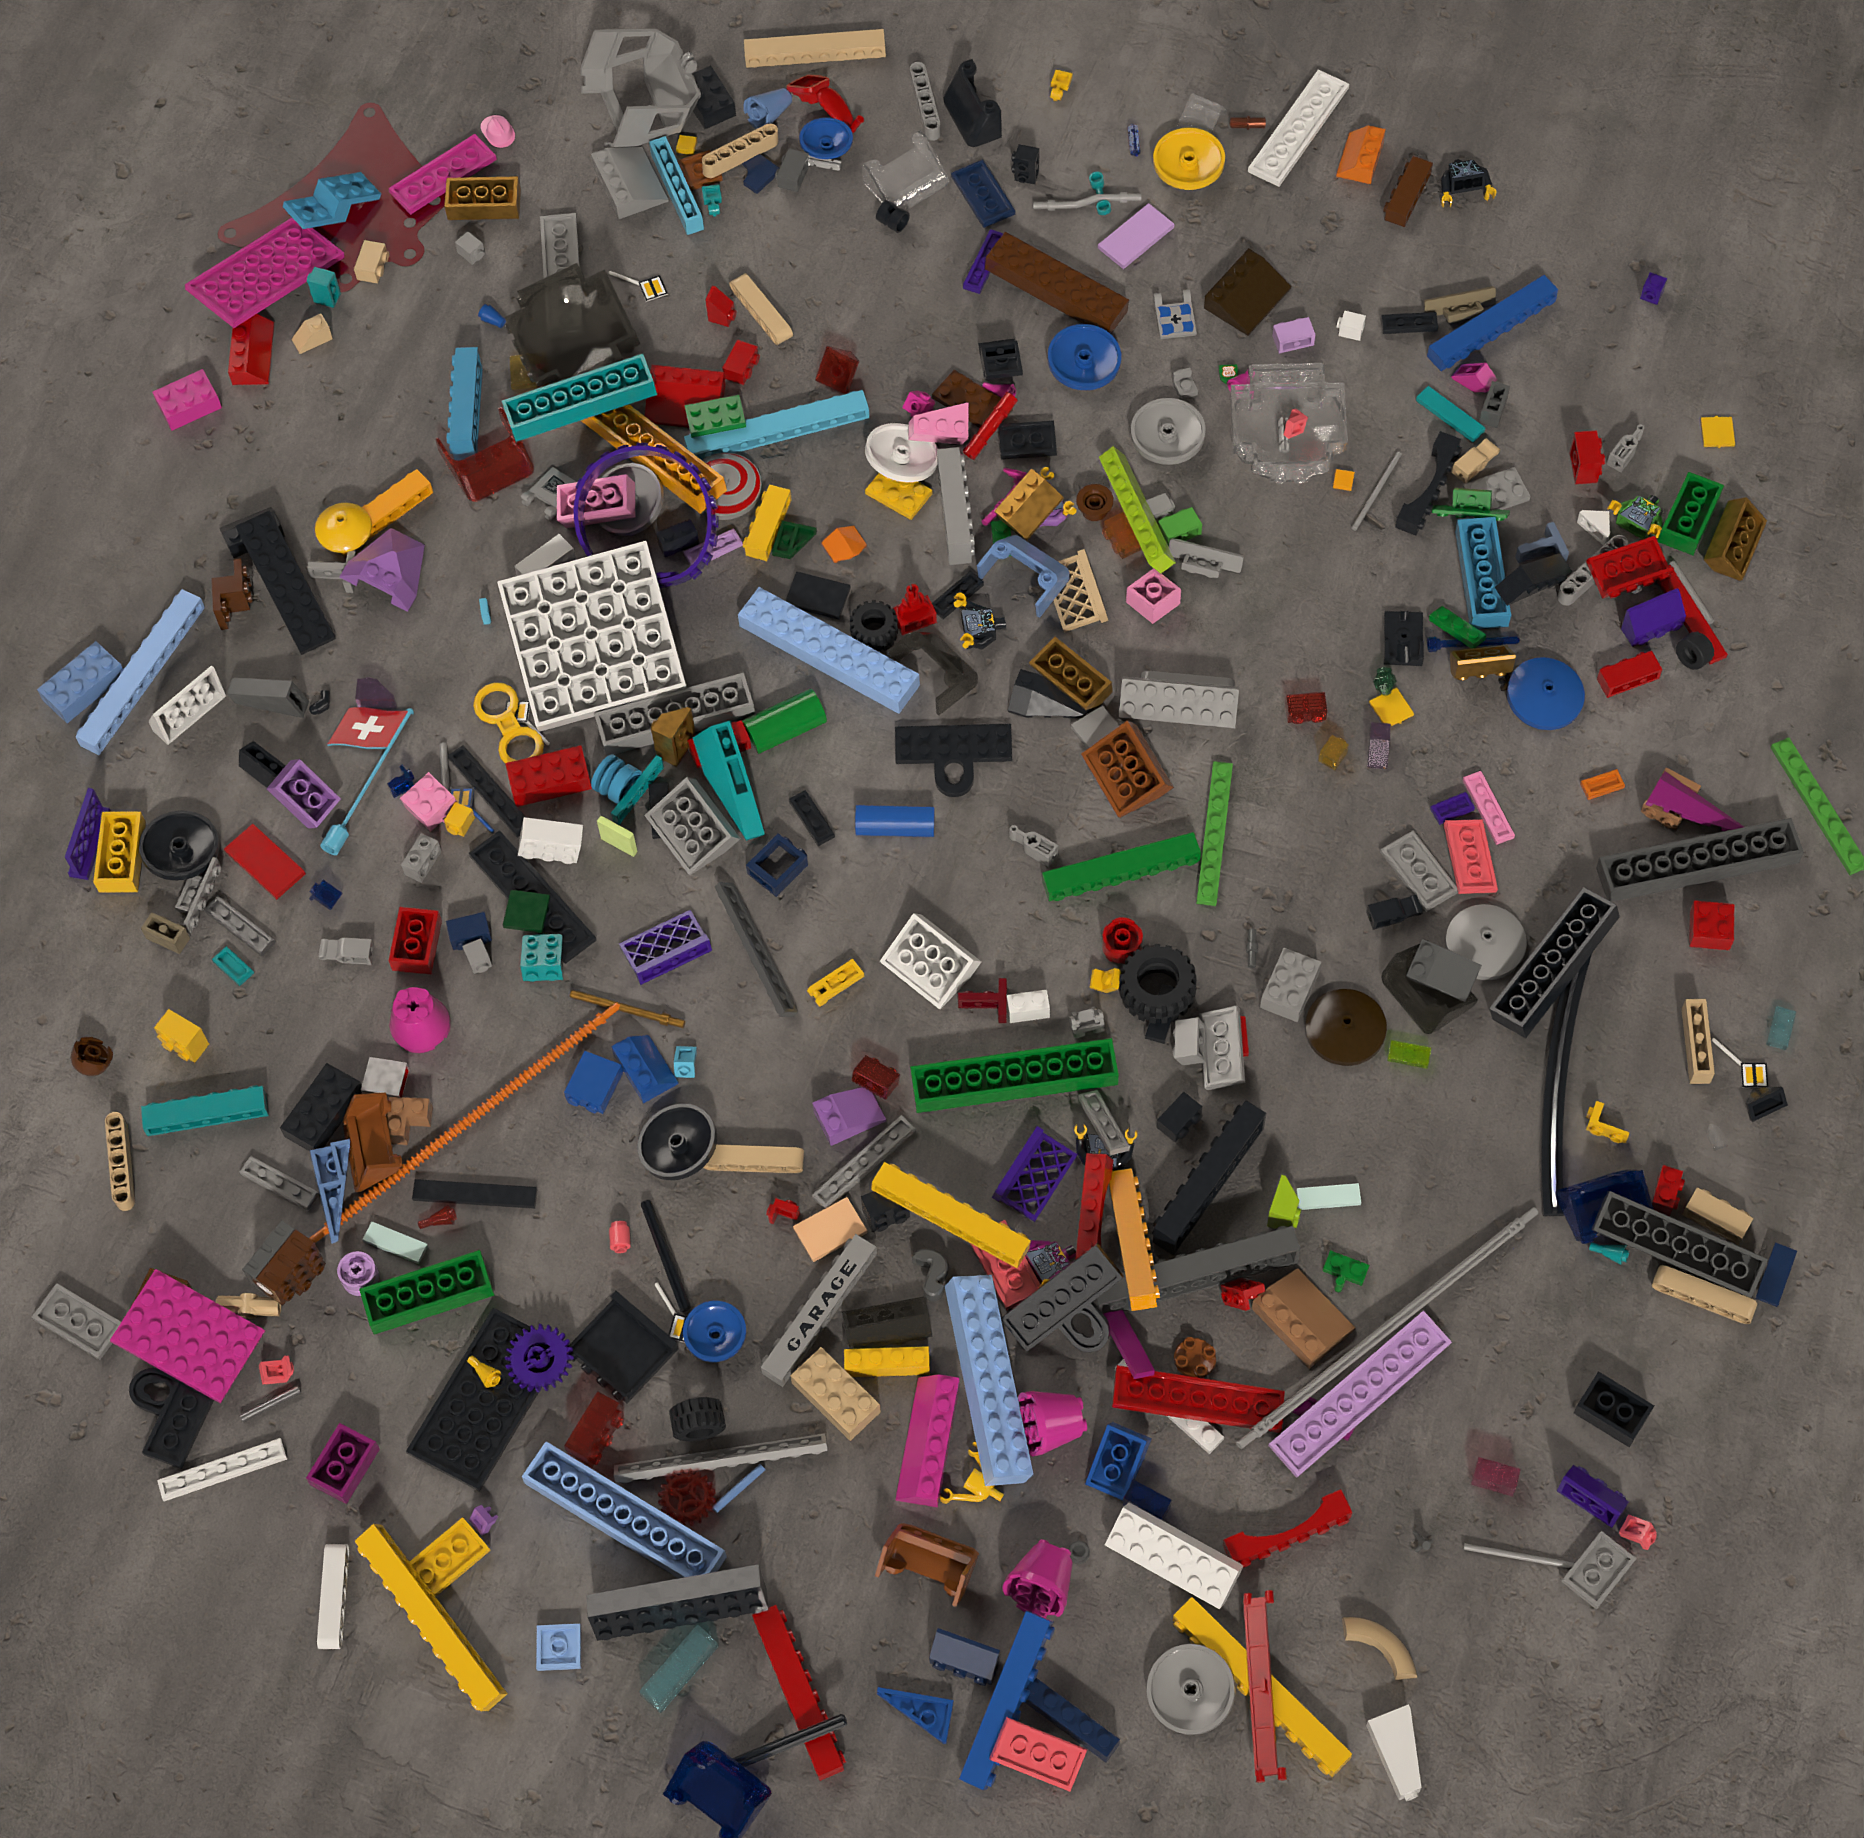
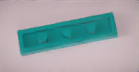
M1427 386L1416 397V401L1472 443L1485 432L1486 428L1430 386Z
M657 755L654 757L611 812L614 823L621 824L646 792L648 784H652L664 769L661 757Z

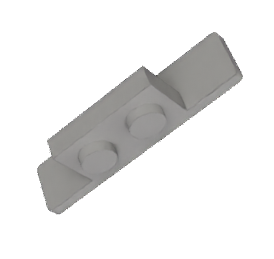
M1175 538L1170 539L1169 549L1172 556L1184 559L1182 570H1186L1189 573L1202 574L1209 578H1218L1222 569L1240 573L1242 570L1243 555Z
M215 857L212 858L204 877L195 876L187 879L175 906L176 911L187 914L183 924L187 929V933H192L193 928L197 927L200 912L206 907L207 896L213 891L214 880L220 875L221 866Z

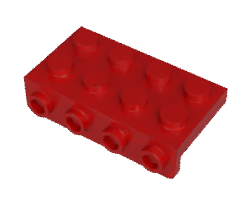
M1655 536L1590 557L1586 560L1602 599L1610 597V599L1615 598L1623 591L1630 593L1641 585L1643 587L1650 586L1658 579L1660 581L1667 580L1671 577L1670 574L1675 571L1674 567L1669 568Z

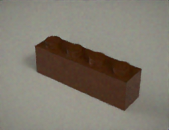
M1415 156L1412 157L1410 162H1406L1403 170L1404 174L1399 176L1397 188H1393L1390 195L1391 200L1386 202L1384 206L1385 221L1402 227L1406 226L1431 175L1432 162Z

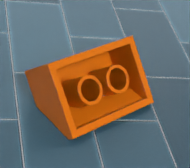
M1368 125L1350 132L1336 177L1371 184L1384 144L1386 129Z

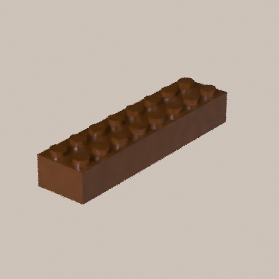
M1004 232L986 256L985 270L1083 324L1098 326L1112 334L1128 312L1129 299L1007 232Z

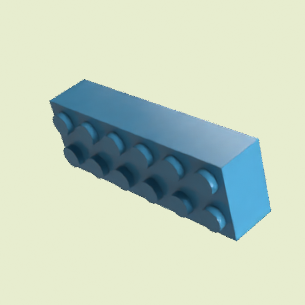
M478 347L456 348L455 355H452L454 370H451L453 386H450L452 401H449L451 417H448L450 433H447V444H449L450 454H453L455 461H477L483 367Z
M1496 517L1457 520L1455 535L1469 624L1477 629L1509 627L1511 619L1510 605L1507 606L1495 589V586L1505 579Z

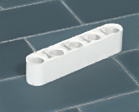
M326 1544L324 1548L317 1635L318 1649L342 1648L349 1564L348 1544Z

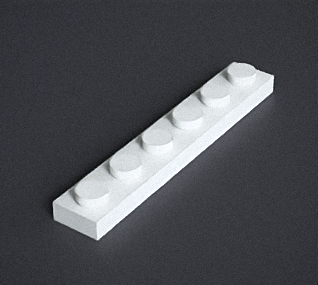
M1124 1359L1118 1364L1119 1366L1128 1367ZM1167 1416L1208 1454L1224 1440V1436L1208 1422Z

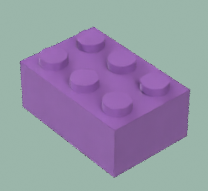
M300 759L290 760L267 787V790L307 828H317L341 800Z

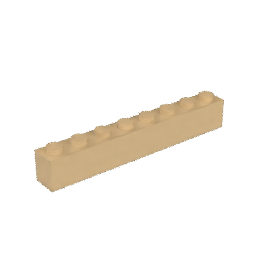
M884 29L744 40L746 68L886 57Z

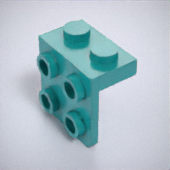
M561 934L523 936L520 964L523 981L563 980L561 963L563 938Z

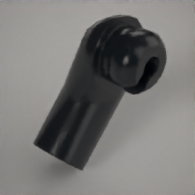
M322 690L320 692V700L309 707L312 715L321 714L329 709L330 691Z

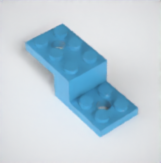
M356 172L318 179L312 197L284 201L283 208L302 229L346 222L351 204L379 200L381 193L364 174Z

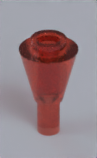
M446 1205L431 1215L430 1218L418 1221V1226L420 1229L432 1225H454V1220L457 1219L454 1208Z

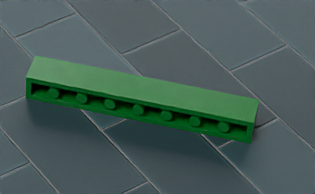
M1192 832L1042 872V883L1049 902L1053 900L1061 901L1068 896H1079L1084 892L1098 891L1109 885L1117 886L1124 881H1135L1143 876L1157 875L1161 871H1173L1180 866L1194 865L1200 861L1201 851L1195 834Z

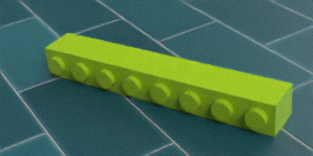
M1113 446L1100 455L1099 459L1148 564L1161 574L1176 562L1125 455Z

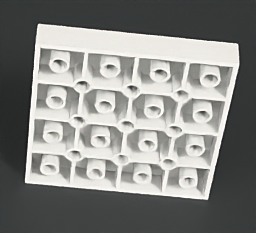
M646 541L497 582L535 725L539 732L595 717L594 713L687 688Z

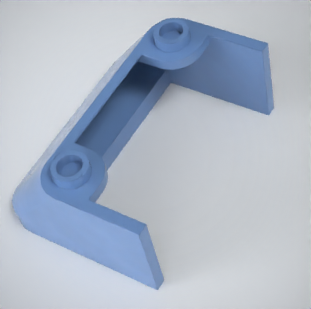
M1012 535L995 542L977 564L979 578L982 580L998 559H1005L1009 555L1013 556L1040 574L1038 576V584L1046 590L1035 603L1036 615L1040 618L1069 581L1070 574L1068 568L1017 535Z

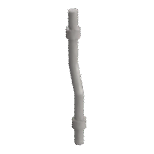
M1119 192V194H1096L1078 201L1055 202V200H1047V202H1033V209H1047V211L1077 209L1101 200L1119 201V203L1141 201V193L1127 194V192Z

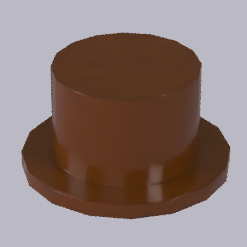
M1090 484L1078 492L1076 504L1087 520L1100 521L1106 517L1113 507L1114 497L1107 487L1100 484Z

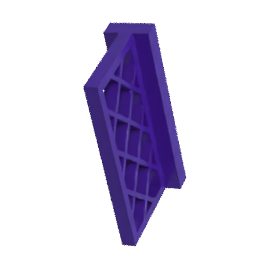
M92 788L87 789L65 854V859L70 866L68 871L69 877L89 880L97 856L102 812H111L110 808L102 806L96 792Z
M691 910L619 943L640 985L712 951L709 938L704 934ZM691 919L689 927L680 925L683 920ZM666 928L674 929L672 935L662 933ZM677 931H687L685 938L676 937ZM691 932L700 935V937L694 940L689 939ZM650 936L656 937L654 944L646 943V938ZM660 938L669 940L666 947L658 945ZM673 941L682 943L681 946L675 949L671 948ZM631 945L638 946L636 952L627 951L626 948ZM642 947L651 948L649 955L640 954ZM655 950L664 951L663 955L659 957L653 956ZM637 958L646 960L644 964L638 967L635 965Z
M1038 1126L992 1196L996 1201L999 1202L1001 1200L1034 1222L1077 1157L1075 1152L1043 1133L1044 1130ZM1043 1140L1051 1144L1052 1151L1042 1153L1040 1144ZM1065 1153L1071 1158L1067 1163L1059 1164L1057 1154ZM1054 1155L1056 1165L1045 1167L1043 1156ZM1039 1157L1042 1167L1031 1169L1029 1161ZM1057 1168L1059 1177L1049 1180L1046 1170ZM1043 1171L1045 1181L1035 1183L1032 1173ZM1029 1174L1031 1184L1021 1186L1019 1181L1020 1175ZM1046 1185L1048 1194L1038 1197L1036 1187ZM1033 1188L1035 1198L1024 1200L1022 1189ZM1018 1190L1021 1201L1013 1202L1007 1198V1195L1011 1191ZM1036 1201L1038 1210L1034 1215L1027 1211L1025 1203Z

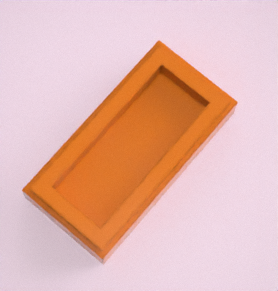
M1617 769L1580 782L1588 800L1624 789L1625 787Z

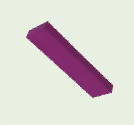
M1123 1310L1103 1313L1109 1322L1110 1334L1133 1378L1153 1376L1155 1369Z

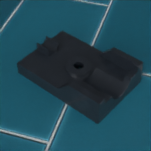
M1385 611L1384 665L1422 666L1424 660L1423 612Z

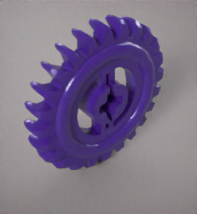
M541 1323L538 1330L533 1325H530V1332L523 1328L524 1336L516 1333L518 1341L510 1340L514 1348L506 1349L512 1355L505 1357L506 1361L511 1362L505 1365V1367L512 1370L508 1375L515 1377L513 1382L515 1384L521 1382L519 1385L521 1389L528 1385L527 1390L529 1392L535 1387L537 1393L541 1391L542 1387L545 1391H548L549 1385L556 1388V1381L562 1383L563 1379L561 1376L569 1375L566 1368H572L568 1361L574 1359L572 1355H568L573 1351V1348L567 1347L570 1344V1340H564L565 1333L562 1332L558 1335L559 1329L555 1327L552 1331L549 1324L544 1330ZM546 1344L550 1348L544 1350L542 1347L535 1345ZM528 1352V1360L525 1362V1357ZM538 1354H540V1358H541V1359H539V1360H537V1355H538ZM554 1356V1362L547 1371L542 1373L530 1371L533 1367L538 1369L547 1367L550 1357Z

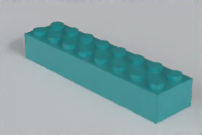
M643 354L502 400V404L517 442L655 396L657 392Z

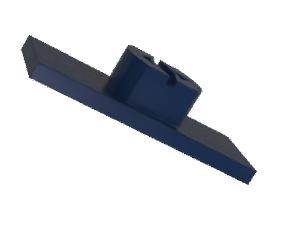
M1775 1242L1755 1299L1778 1307L1797 1250Z

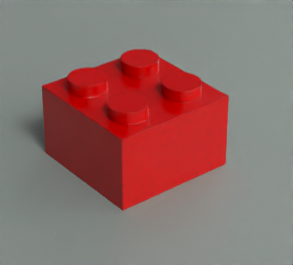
M1597 430L1574 432L1569 455L1575 484L1597 483L1599 475H1602L1605 455L1601 453L1602 439L1598 438Z
M1694 900L1690 910L1689 947L1730 951L1734 941L1735 904Z

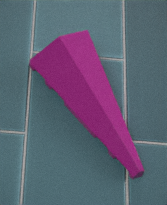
M1666 771L1660 777L1645 804L1650 807L1653 804L1661 806L1664 812L1668 813L1672 810L1680 814L1682 818L1709 827L1711 824L1720 826L1723 832L1744 828L1743 825Z

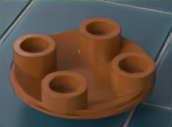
M1187 1337L1177 1346L1174 1353V1362L1177 1369L1184 1376L1203 1378L1209 1375L1215 1367L1216 1351L1205 1340Z

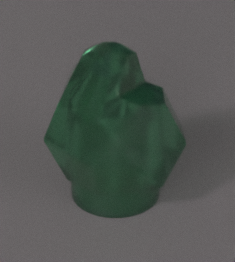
M1378 668L1373 683L1377 691L1387 696L1391 694L1397 680L1391 668Z

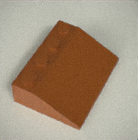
M1128 720L1081 753L1119 818L1160 798L1174 788L1138 726Z

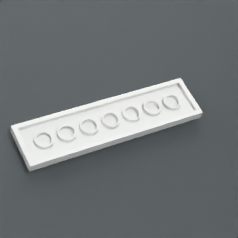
M1318 70L1248 167V172L1279 187L1347 92L1349 83Z

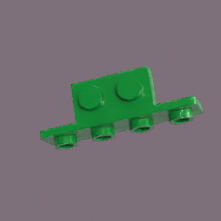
M1454 488L1453 506L1435 505L1432 508V513H1437V516L1441 517L1448 516V514L1455 515L1457 518H1466L1467 516H1474V518L1496 517V521H1502L1508 518L1510 510L1491 509L1492 490Z

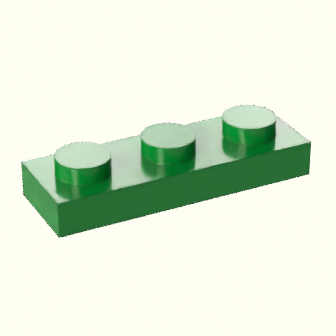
M1440 606L1429 615L1430 622L1471 649L1476 648L1486 639L1485 633L1444 606Z

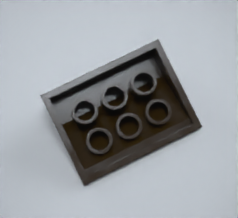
M1248 248L1205 295L1204 309L1249 336L1289 292L1292 286L1264 257Z

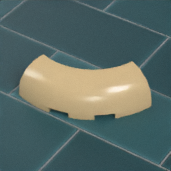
M1355 1617L1342 1618L1345 1641L1363 1642L1370 1646L1373 1645L1380 1650L1389 1662L1395 1680L1417 1678L1416 1668L1408 1650L1391 1631L1370 1620Z

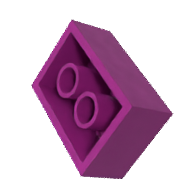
M339 1423L306 1479L310 1486L347 1504L380 1448L376 1441Z

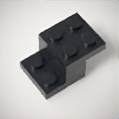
M1015 338L978 343L983 376L986 377V380L1023 375L1018 342L1015 341Z

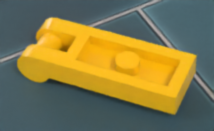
M851 959L811 985L807 992L810 996H814L816 1004L821 1007L829 999L863 978L864 972ZM822 988L826 990L823 994L820 993Z

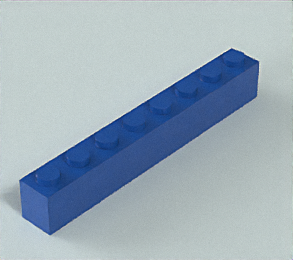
M1545 275L1541 276L1431 344L1427 357L1440 371L1451 368L1460 359L1467 358L1470 353L1480 350L1489 341H1494L1502 333L1509 332L1513 326L1523 323L1533 314H1538L1547 305H1552L1557 299V287Z
M1026 1611L960 1775V1780L982 1790H986L988 1786L992 1787L996 1779L994 1771L996 1766L1001 1764L990 1760V1755L1006 1717L1016 1721L1020 1719V1706L1022 1702H1026L1030 1690H1028L1030 1681L1034 1682L1037 1676L1038 1669H1036L1038 1661H1042L1047 1649L1044 1646L1047 1639L1050 1640L1053 1636L1055 1627L1052 1626L1054 1621Z

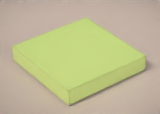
M600 816L597 824L601 839L634 857L637 853L634 834L609 819Z

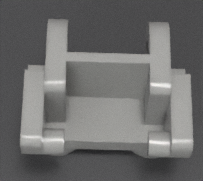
M1095 1007L1071 1012L1069 1023L1073 1037H1083L1085 1032L1093 1030V1033L1105 1031L1103 1012Z

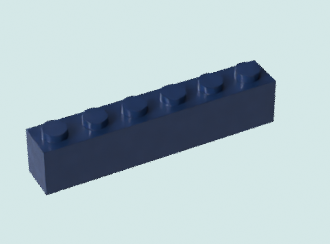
M1035 1678L1034 1682L1030 1681L1028 1686L1030 1693L1025 1703L1107 1763L1118 1748L1120 1739L1039 1679Z

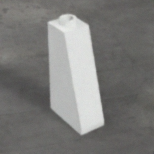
M1408 1704L1368 1720L1366 1724L1398 1800L1405 1798L1406 1801L1418 1797L1417 1793L1422 1788L1411 1709Z

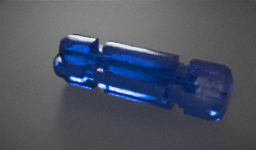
M1130 124L1128 126L1130 154L1136 157L1141 153L1139 130L1137 125Z

